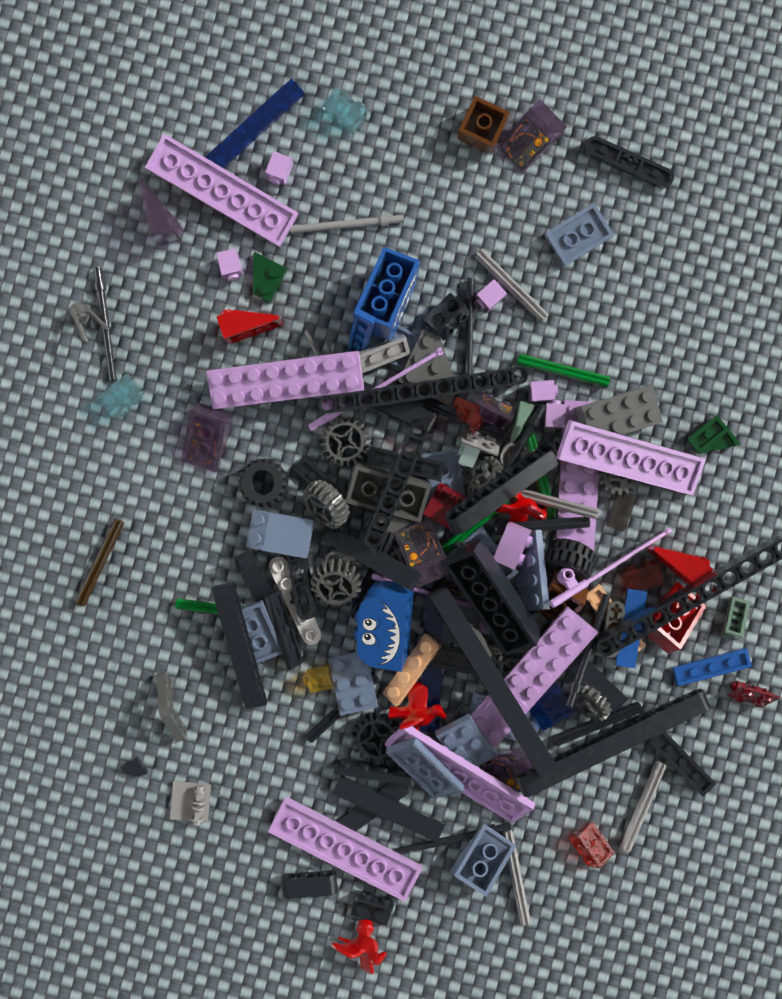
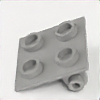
M465 426L460 440L463 444L498 456L501 441L468 426Z
M173 781L170 819L192 821L193 825L196 826L200 825L201 822L208 823L211 784Z

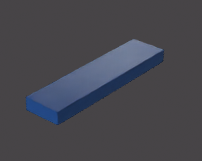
M360 309L357 310L354 316L347 346L348 352H360L367 349L376 318Z
M626 589L624 621L644 611L647 597L646 591ZM638 622L635 625L636 630L642 629V622ZM622 632L621 640L626 638V632ZM640 639L619 650L615 659L616 666L636 667Z
M744 647L672 666L671 669L676 686H681L750 668L752 665L748 650Z

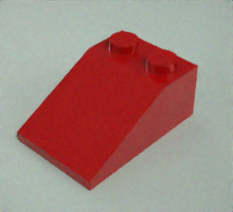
M227 309L220 312L221 315L216 316L222 335L230 345L284 326L280 317L274 314Z
M655 546L645 548L688 585L714 570L709 566L711 562L703 556L689 555Z
M678 581L675 582L661 600L683 589L684 586ZM692 593L688 595L689 601L696 598ZM672 603L670 610H676L679 607V603ZM701 604L646 636L667 654L681 650L706 606ZM661 612L654 613L652 619H660Z

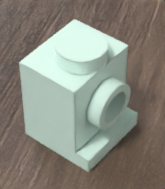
M462 443L457 454L460 455L458 463L461 466L473 468L480 450Z

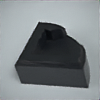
M138 756L121 767L123 772L134 777L143 776L149 772Z

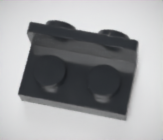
M357 890L350 915L387 926L390 914L393 911L394 901L387 896L381 895L379 897L372 895L367 890Z

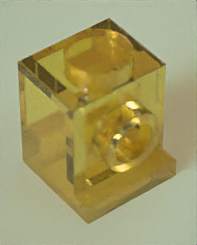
M329 663L307 669L303 680L305 686H308L310 693L333 688Z

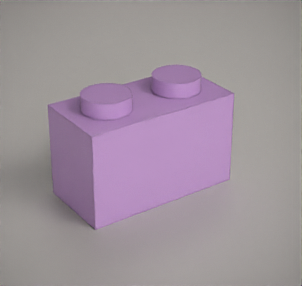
M509 522L494 555L496 562L514 570L517 565L521 566L525 555L522 554L525 547L529 548L533 539L530 536L532 530Z

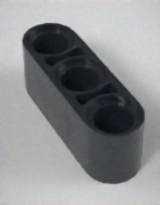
M336 871L288 873L281 876L282 896L286 899L332 896L338 893Z

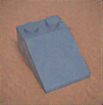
M253 509L246 547L307 558L314 520Z
M483 824L460 853L450 872L456 878L487 897L517 845Z

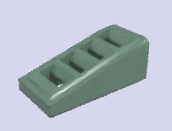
M523 401L519 402L514 414L511 440L515 441L526 425L534 409L533 404Z
M733 596L730 597L720 635L736 640L743 638L750 601ZM734 604L742 606L743 610L735 608ZM735 612L741 614V617L732 615V613ZM731 620L737 621L739 624L731 623ZM729 627L736 629V632L729 630Z

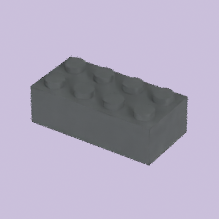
M653 385L574 408L578 423L621 435L663 422Z
M355 461L345 503L374 510L390 470ZM410 476L394 516L421 522L431 489L430 481ZM393 480L390 485L397 488L401 485V482ZM386 498L383 501L385 505L393 503L391 498Z

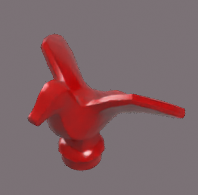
M521 492L510 499L511 505L503 504L495 510V512L510 514L511 518L507 522L527 521L528 516H532L536 520H544L547 516L546 506L540 509L533 499L525 498Z
M416 682L407 694L409 699L408 706H390L389 718L405 719L399 725L400 730L413 726L419 731L420 726L428 725L436 716L443 719L446 718V714L440 705L435 704L430 708L427 707L428 689L419 682Z
M361 920L356 928L359 933L357 938L349 940L339 936L338 939L344 944L332 942L331 947L350 959L359 957L361 969L372 975L374 974L373 965L378 966L381 964L387 953L385 951L378 953V943L371 937L374 931L373 922Z

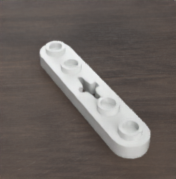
M280 556L273 558L269 564L270 572L279 590H281L283 599L304 642L310 645L318 643L322 633L315 617L309 620L299 618L296 613L295 603L291 604L290 602L293 597L290 593L292 585L287 560Z

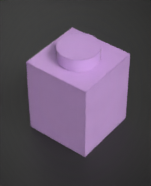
M273 151L265 172L269 182L275 185H286L293 167L292 158Z
M230 249L217 253L223 278L228 279V281L239 279L243 272L237 250Z
M494 279L476 295V304L480 309H485L489 312L506 297L507 293Z
M554 380L535 381L528 384L530 403L549 402L550 400H555V396H558V386L554 385Z
M550 400L549 403L544 405L546 409L543 416V428L563 429L565 428L566 404H561V401Z

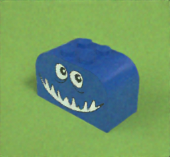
M383 247L355 308L353 321L358 309L374 316L376 321L372 334L391 341L416 286L420 260Z
M388 580L377 581L369 588L360 604L359 610L356 611L355 622H358V628L355 629L354 639L357 640V654L366 665L402 672L409 655L414 589L411 592L399 584Z

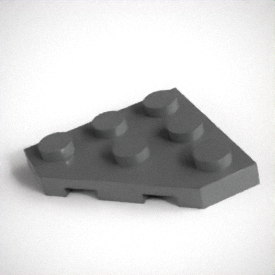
M425 329L421 330L403 370L434 353L439 347L442 348L444 354L432 358L400 377L398 382L407 384L453 377L439 336ZM444 382L438 384V390L441 393L446 390ZM421 385L419 392L425 395L428 389L425 385ZM455 394L434 397L433 399L450 406Z

